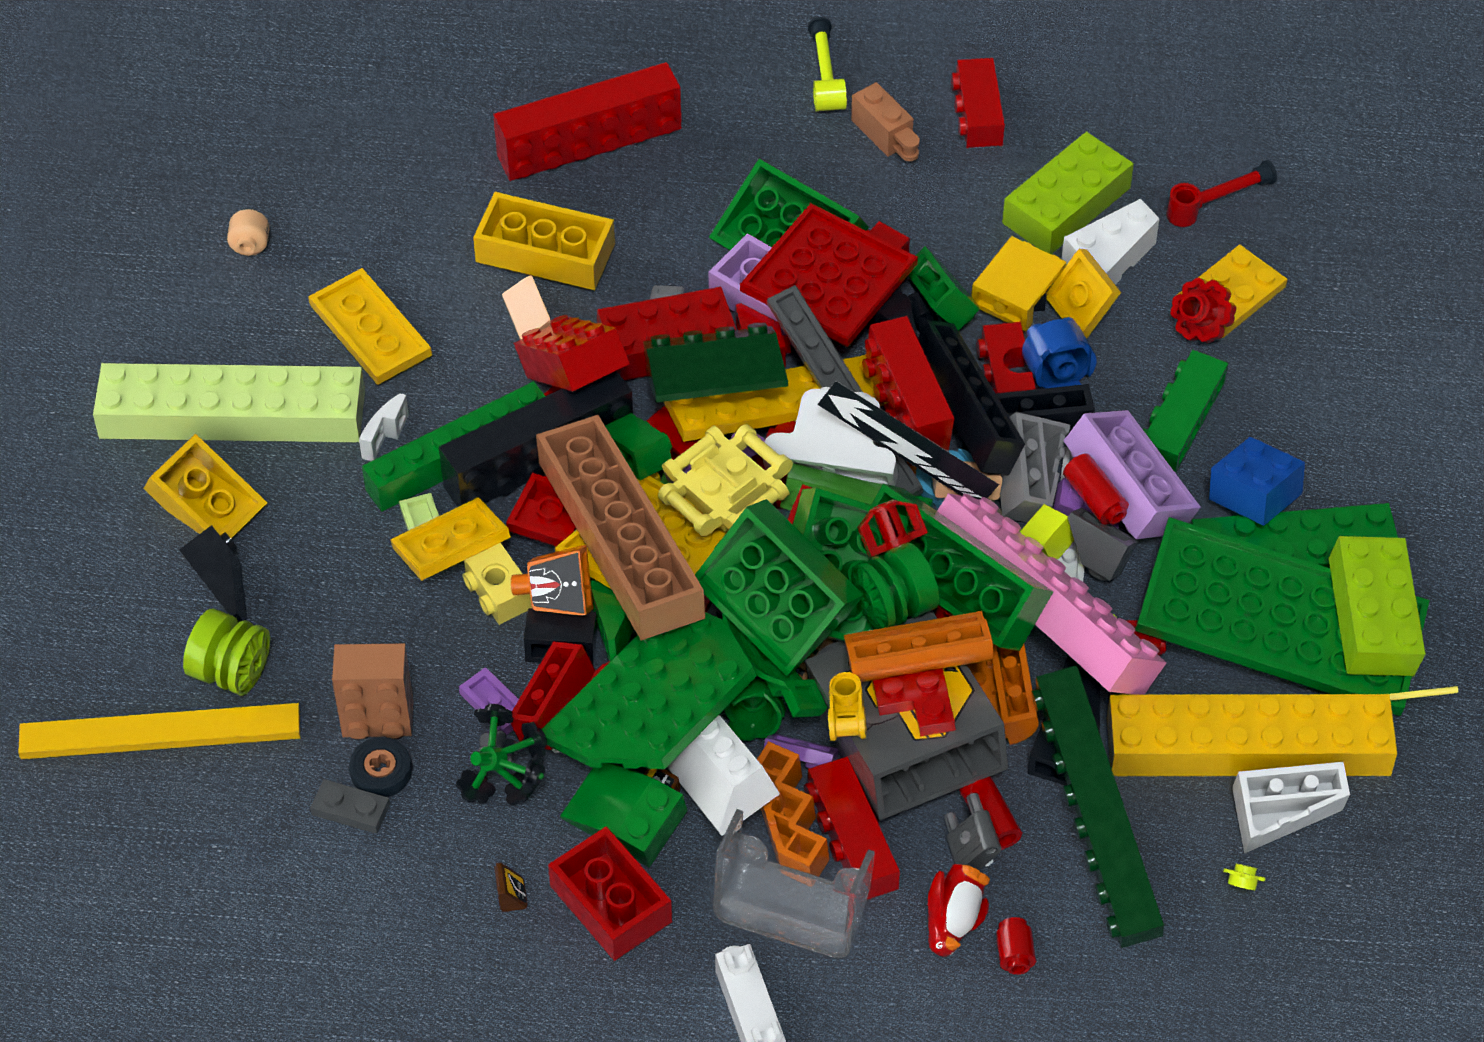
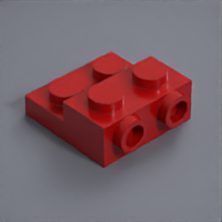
M532 473L506 521V526L510 532L558 546L577 528L547 476Z

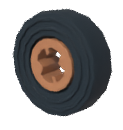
M376 737L366 740L356 747L350 757L349 773L352 783L357 789L389 797L400 792L411 779L412 761L408 750L399 741L392 738ZM381 763L386 764V767H383L380 772L375 771V768H379Z

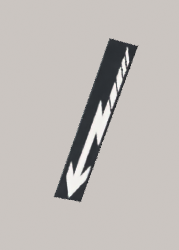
M837 381L834 382L817 404L961 496L968 494L980 500L982 497L988 498L999 485Z

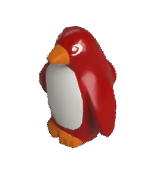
M953 864L946 876H944L943 871H938L935 874L928 893L927 918L929 929L928 943L930 949L936 955L941 957L952 955L961 946L960 940L968 932L975 930L985 920L989 909V901L987 898H982L984 888L990 882V878L986 874L981 873L980 870L968 865Z

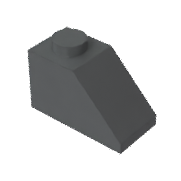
M1082 507L1070 512L1068 520L1081 564L1088 567L1089 573L1100 580L1106 581L1108 579L1111 581L1120 576L1138 540L1111 524H1102L1094 514Z

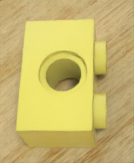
M501 543L464 560L465 573L462 574L467 588L471 592L476 591L479 596V603L487 616L492 614L499 625L528 611V608H532L530 594H512L511 576L522 574V572Z

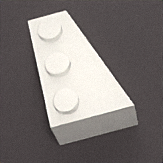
M1139 199L1065 236L1062 260L1066 261L1067 265L1078 249H1087L1116 285L1122 279V274L1130 266L1133 267L1156 244L1159 218L1142 199Z

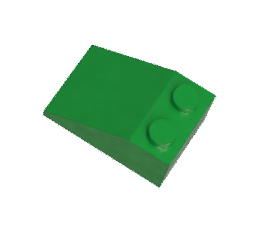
M603 763L602 768H592L560 817L591 836L607 826L639 863L650 868L686 814L687 807L683 794L660 781L611 763Z

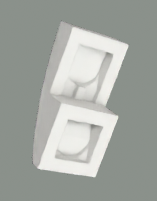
M400 393L389 400L375 413L364 428L359 438L362 459L375 460L385 437L398 440L409 415L405 394Z

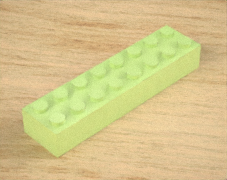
M101 363L93 417L99 439L189 440L196 433L202 440L359 442L365 387L362 367Z

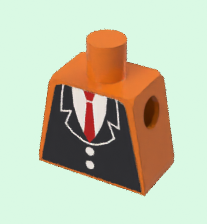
M587 545L534 557L527 562L528 574L511 576L512 594H530L531 607L535 611L587 615L593 610Z

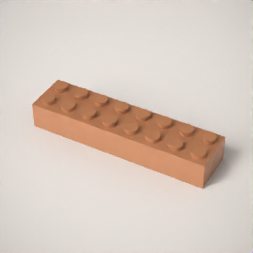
M599 415L537 434L539 464L640 640L705 619L704 590Z

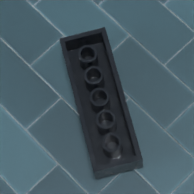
M616 370L577 390L560 389L439 446L443 487L457 507L476 498H480L486 503L501 495L511 493L514 489L526 484L532 473L545 475L539 464L537 434L595 415H599L604 425H607L630 413L633 414L632 390Z

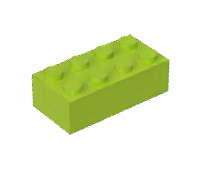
M1086 131L1004 198L1002 224L1035 247L1053 254L1063 245L1065 236L1085 227L1131 188L1134 163Z
M1339 536L1330 554L1329 564L1347 674L1415 676L1425 656V648L1406 539Z

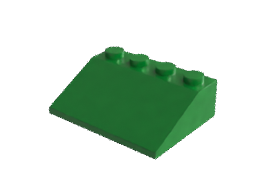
M758 159L709 238L726 249L731 250L748 233L768 246L773 247L810 203L865 231L868 230L869 226L857 214L763 160Z
M819 488L802 489L793 525L851 583L852 567L873 558L868 556L857 527L869 510L875 506ZM899 514L906 531L909 517ZM873 515L868 524L876 544L879 545L884 540ZM884 551L875 556L883 559L884 553L887 551ZM857 603L849 615L827 638L845 643L844 635L875 630L876 628L868 621L859 603Z
M767 499L745 508L695 574L704 590V595L786 677L790 676L843 622L864 596Z

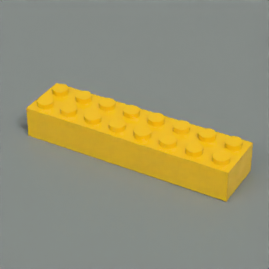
M1390 694L1110 695L1106 718L1109 759L1114 776H1237L1238 772L1334 762H1344L1346 776H1391L1397 757Z

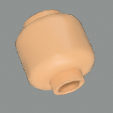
M246 209L236 212L229 222L227 235L229 246L241 255L251 256L261 253L266 248L270 228L268 219L256 210Z

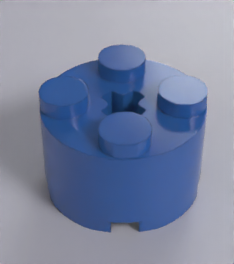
M1066 317L1044 324L1038 323L1028 329V337L1022 347V356L1040 388L1081 385L1079 380L1086 374L1090 377L1094 372L1097 363L1096 355L1080 326L1073 318Z

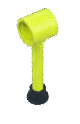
M816 17L808 23V31L816 42L821 80L813 81L815 111L843 110L847 107L846 85L844 79L833 78L828 45L832 24L825 17Z

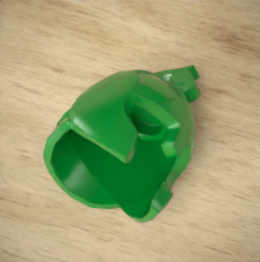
M755 678L724 711L730 719L728 726L738 738L751 741L755 738H766L776 733L785 715L786 707L780 696H772L766 681Z

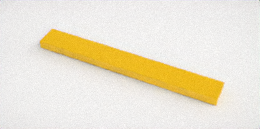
M299 703L20 723L18 753L20 759L300 739Z

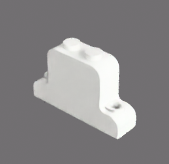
M830 387L806 391L801 398L794 431L791 433H773L765 440V443L779 455H786L794 464L881 485L884 483L896 486L898 469L894 453L889 449L877 447V442L817 405ZM855 392L880 408L879 402L869 394ZM763 459L765 469L771 467V465Z

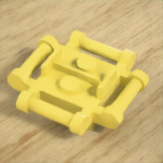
M748 424L742 425L730 440L723 435L718 427L712 426L705 432V437L676 459H669L662 464L665 474L674 483L663 485L658 492V498L665 505H672L694 524V530L701 536L709 535L718 527L726 532L732 527L746 507L765 499L773 504L775 501H782L790 495L788 488L780 479L790 472L793 462L786 455H779L756 436V431ZM749 446L768 462L771 467L764 470L742 450ZM688 465H691L690 471L687 473L682 471Z

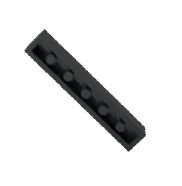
M926 320L918 341L954 416L953 424L981 472L990 475H1010L1025 446V442L955 324Z

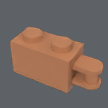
M877 82L852 95L851 120L887 157L897 153L905 161H914L918 158L919 149L917 147L919 146L920 139L913 132L914 118Z

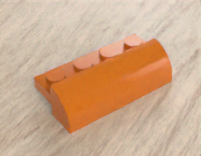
M982 611L844 635L851 673L856 674L860 678L861 683L994 659L992 637Z
M993 643V660L967 664V666L1004 722L1005 739L1008 738L1009 744L1012 745L1032 736L1039 725L1037 710L1031 694L1033 688L1025 643L1020 651L999 648Z

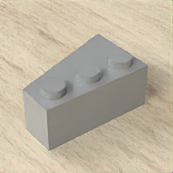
M1015 412L1010 416V419L1025 442V446L1010 475L1001 474L1003 478L1000 492L1003 517L1028 523L1043 504L1049 507L1053 506L1060 475L1057 470L1059 461L1064 457L1065 449L1063 448V443L1071 425Z

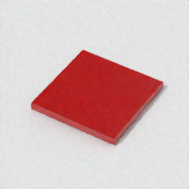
M810 203L740 283V291L767 305L768 298L796 285L827 336L848 347L916 267L918 257Z

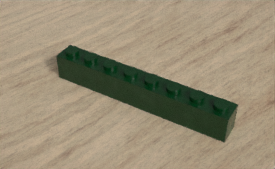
M1077 665L1037 676L1036 689L1031 691L1033 702L1037 711L1043 710L1046 721L1042 722L1043 732L1047 743L1053 741L1057 752L1052 754L1056 772L1058 775L1064 773L1067 785L1063 786L1064 796L1068 807H1075L1078 818L1073 819L1076 833L1079 839L1085 838L1089 849L1084 851L1088 869L1090 872L1096 871L1100 882L1095 884V889L1100 904H1107L1110 917H1106V922L1111 938L1118 937L1121 948L1163 937L1164 923Z

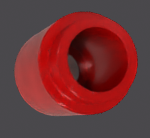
M1007 918L999 923V929L996 932L1000 967L1014 975L1024 974L1036 964L1032 929L1023 918Z

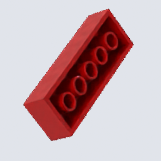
M665 62L495 113L493 116L497 157L509 181L680 130L682 129L680 85L668 63Z

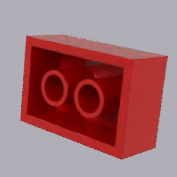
M607 826L548 864L551 888L614 961L672 923L671 899Z

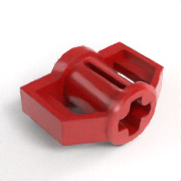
M890 500L871 508L857 527L869 557L898 547L928 533L917 504ZM896 505L905 507L914 530L906 533ZM873 515L884 540L879 545L876 544L868 524Z

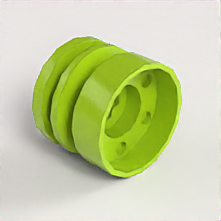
M214 608L206 610L194 625L186 644L183 658L185 674L208 684L216 681L217 686L221 689H229L232 693L240 696L247 694L255 686L266 664L271 639L269 630L260 625H253L246 620L238 622L237 618L233 615Z

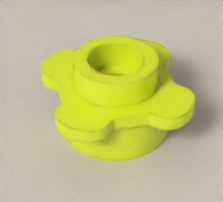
M1236 863L1234 870L1227 868L1223 870V872L1230 873L1227 884L1245 889L1256 890L1258 880L1265 881L1266 879L1256 875L1257 868Z

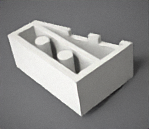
M1344 762L1238 772L1232 790L1244 854L1343 811L1350 796Z

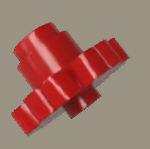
M1195 278L1192 282L1184 283L1182 287L1183 294L1173 297V306L1170 311L1171 316L1178 319L1175 325L1176 331L1190 341L1199 339L1202 342L1211 343L1214 340L1221 339L1225 333L1224 327L1233 325L1235 320L1236 306L1229 302L1231 298L1230 289L1224 287L1217 280L1207 282L1202 278Z

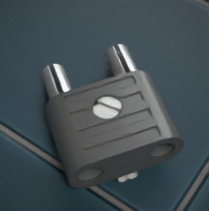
M971 793L967 796V801L972 814L961 824H959L956 814L953 812L947 813L944 816L949 831L946 839L955 864L968 865L980 870L984 866L991 865L994 862L993 858L1002 851L989 811L983 809L979 795Z

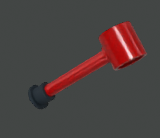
M1264 160L1260 166L1253 168L1251 173L1201 192L1195 185L1190 183L1176 184L1170 191L1166 213L1167 219L1178 227L1191 226L1196 222L1202 204L1254 184H1274L1277 181L1276 169L1271 161Z

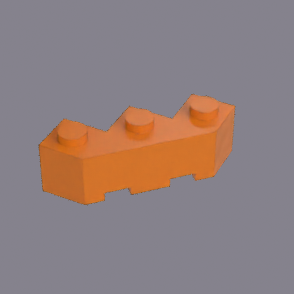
M768 741L757 760L763 766L780 794L761 807L764 821L781 873L813 887L830 860L827 838L809 831L816 818L813 796L795 788L802 778L800 756Z

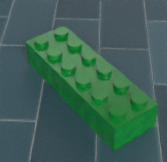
M883 483L871 505L877 506L890 500L917 504L928 533L911 540L909 543L914 544L922 552L931 567L939 590V605L954 616L982 611L984 619L988 623L992 643L999 648L1020 651L1052 596L1053 591L904 488ZM896 505L898 513L908 517L905 507ZM910 519L908 522L906 533L914 530L910 522Z

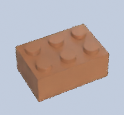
M405 643L334 644L332 682L342 737H351L353 739L387 737L396 739L401 736H412L414 701Z

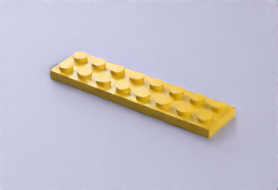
M866 354L842 359L861 390L875 398L872 379L866 378L862 367V360L866 359ZM803 365L801 367L785 369L788 378L787 387L665 401L664 404L683 441L686 442L702 439L706 436L705 432L712 426L718 427L724 435L735 433L745 424L750 425L753 429L796 421L803 394L810 389L820 388L807 367Z

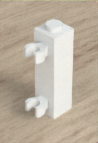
M748 944L741 947L736 945L730 946L720 953H716L715 972L740 1041L786 1042L751 945Z

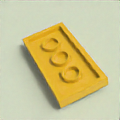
M363 268L308 296L310 306L377 385L432 356L429 344Z

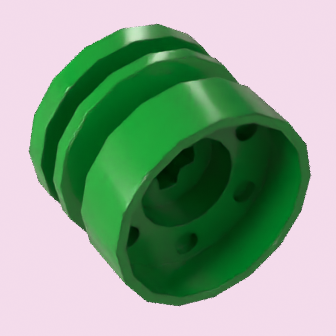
M904 543L885 552L883 559L875 556L867 562L864 561L852 567V583L864 594L858 603L868 621L876 629L901 625L907 621V616L916 618L936 609L939 605V590L935 576L928 561L914 544Z

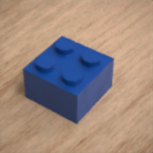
M1249 437L1211 468L1209 500L1264 526L1302 495L1305 462L1260 440Z

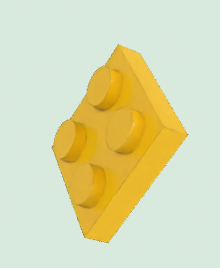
M1078 249L1047 291L1046 299L1062 319L1066 317L1073 318L1087 339L1121 292L1087 249Z

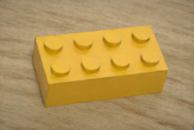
M494 192L473 236L475 261L595 290L615 246L614 220Z

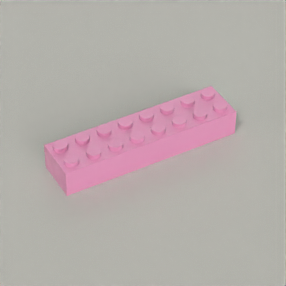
M948 493L937 512L1053 591L1035 625L1109 692L1145 695L1167 663L1158 655L1159 649L1145 639L1141 640L1134 634L1136 629L1129 622L1121 618L1117 619L1111 613L1112 607L1100 598L1091 596L1087 592L1089 587L1078 578H1071L1065 572L1066 567L1063 563L1045 555L1042 552L1043 546L1035 539L1025 537L1020 532L1021 527L1018 523L1000 515L997 512L999 507L994 502L985 497H982L980 500L968 494L959 496Z

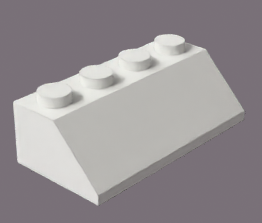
M720 715L667 767L672 774L679 778V783L721 836L780 794L763 766Z

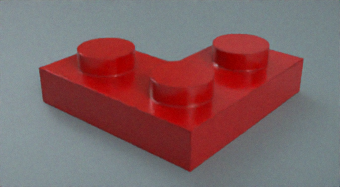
M943 668L873 680L879 716L915 710L920 737L956 730Z

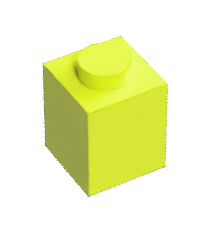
M1045 504L1042 505L1020 531L1025 537H1031L1043 546L1042 552L1048 557L1059 559L1074 542L1068 516Z

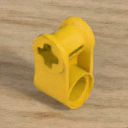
M851 672L838 673L831 679L829 684L830 709H828L830 741H836L838 737L860 736L861 739H867L866 714L860 678Z

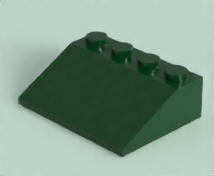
M766 323L749 324L748 329L735 330L734 327H720L715 329V333L703 334L702 331L698 330L687 331L683 333V337L670 338V335L661 334L652 336L651 341H643L647 380L656 402L788 386V378L776 332L772 326H767Z

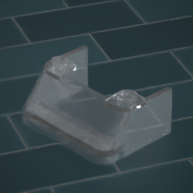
M736 809L716 855L713 912L716 917L726 924L833 958L848 956L853 946L871 887L875 851L867 850L860 869H840L834 881L767 861L768 850L762 841L757 837L742 834L743 811Z

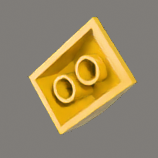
M196 433L148 479L143 488L167 512L197 533L201 534L212 525L219 535L226 532L231 539L267 504Z

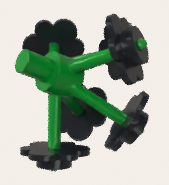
M488 704L485 706V709H476L474 716L478 718V721L490 724L489 732L483 733L479 738L481 747L477 752H473L470 757L471 763L474 766H480L481 769L478 774L472 770H464L460 775V779L456 782V787L462 790L461 796L464 800L468 802L477 800L479 803L484 804L496 791L495 786L487 782L486 774L488 771H496L510 782L504 789V792L507 794V803L515 805L519 801L525 802L544 778L545 766H543V758H540L546 755L544 747L547 745V739L541 728H537L534 722H525L521 726L524 735L523 741L516 743L513 739L506 738L504 731H497V726H503L505 723H512L514 721L511 710L499 704ZM525 747L529 749V753L533 758L528 762L527 767L513 763L511 756L515 751ZM504 768H507V769H510V770H513V771H516V772L512 775L511 773H509V772H508L506 769H504Z

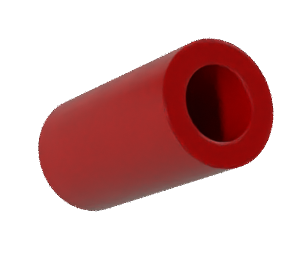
M1084 453L1073 458L1063 470V475L1102 524L1114 525L1122 521L1127 514L1126 510L1129 506L1123 495L1090 454Z
M991 776L960 788V794L969 810L967 796L971 793L979 795L983 809L990 813L1002 850L1013 846L1021 839L1022 831Z

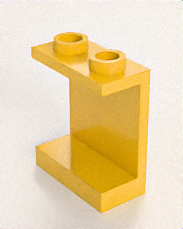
M1011 236L972 284V298L980 307V310L1007 323L1021 322L1022 329L1027 331L1033 322L1034 306L1066 267V261L1056 255L1036 248L1028 242Z

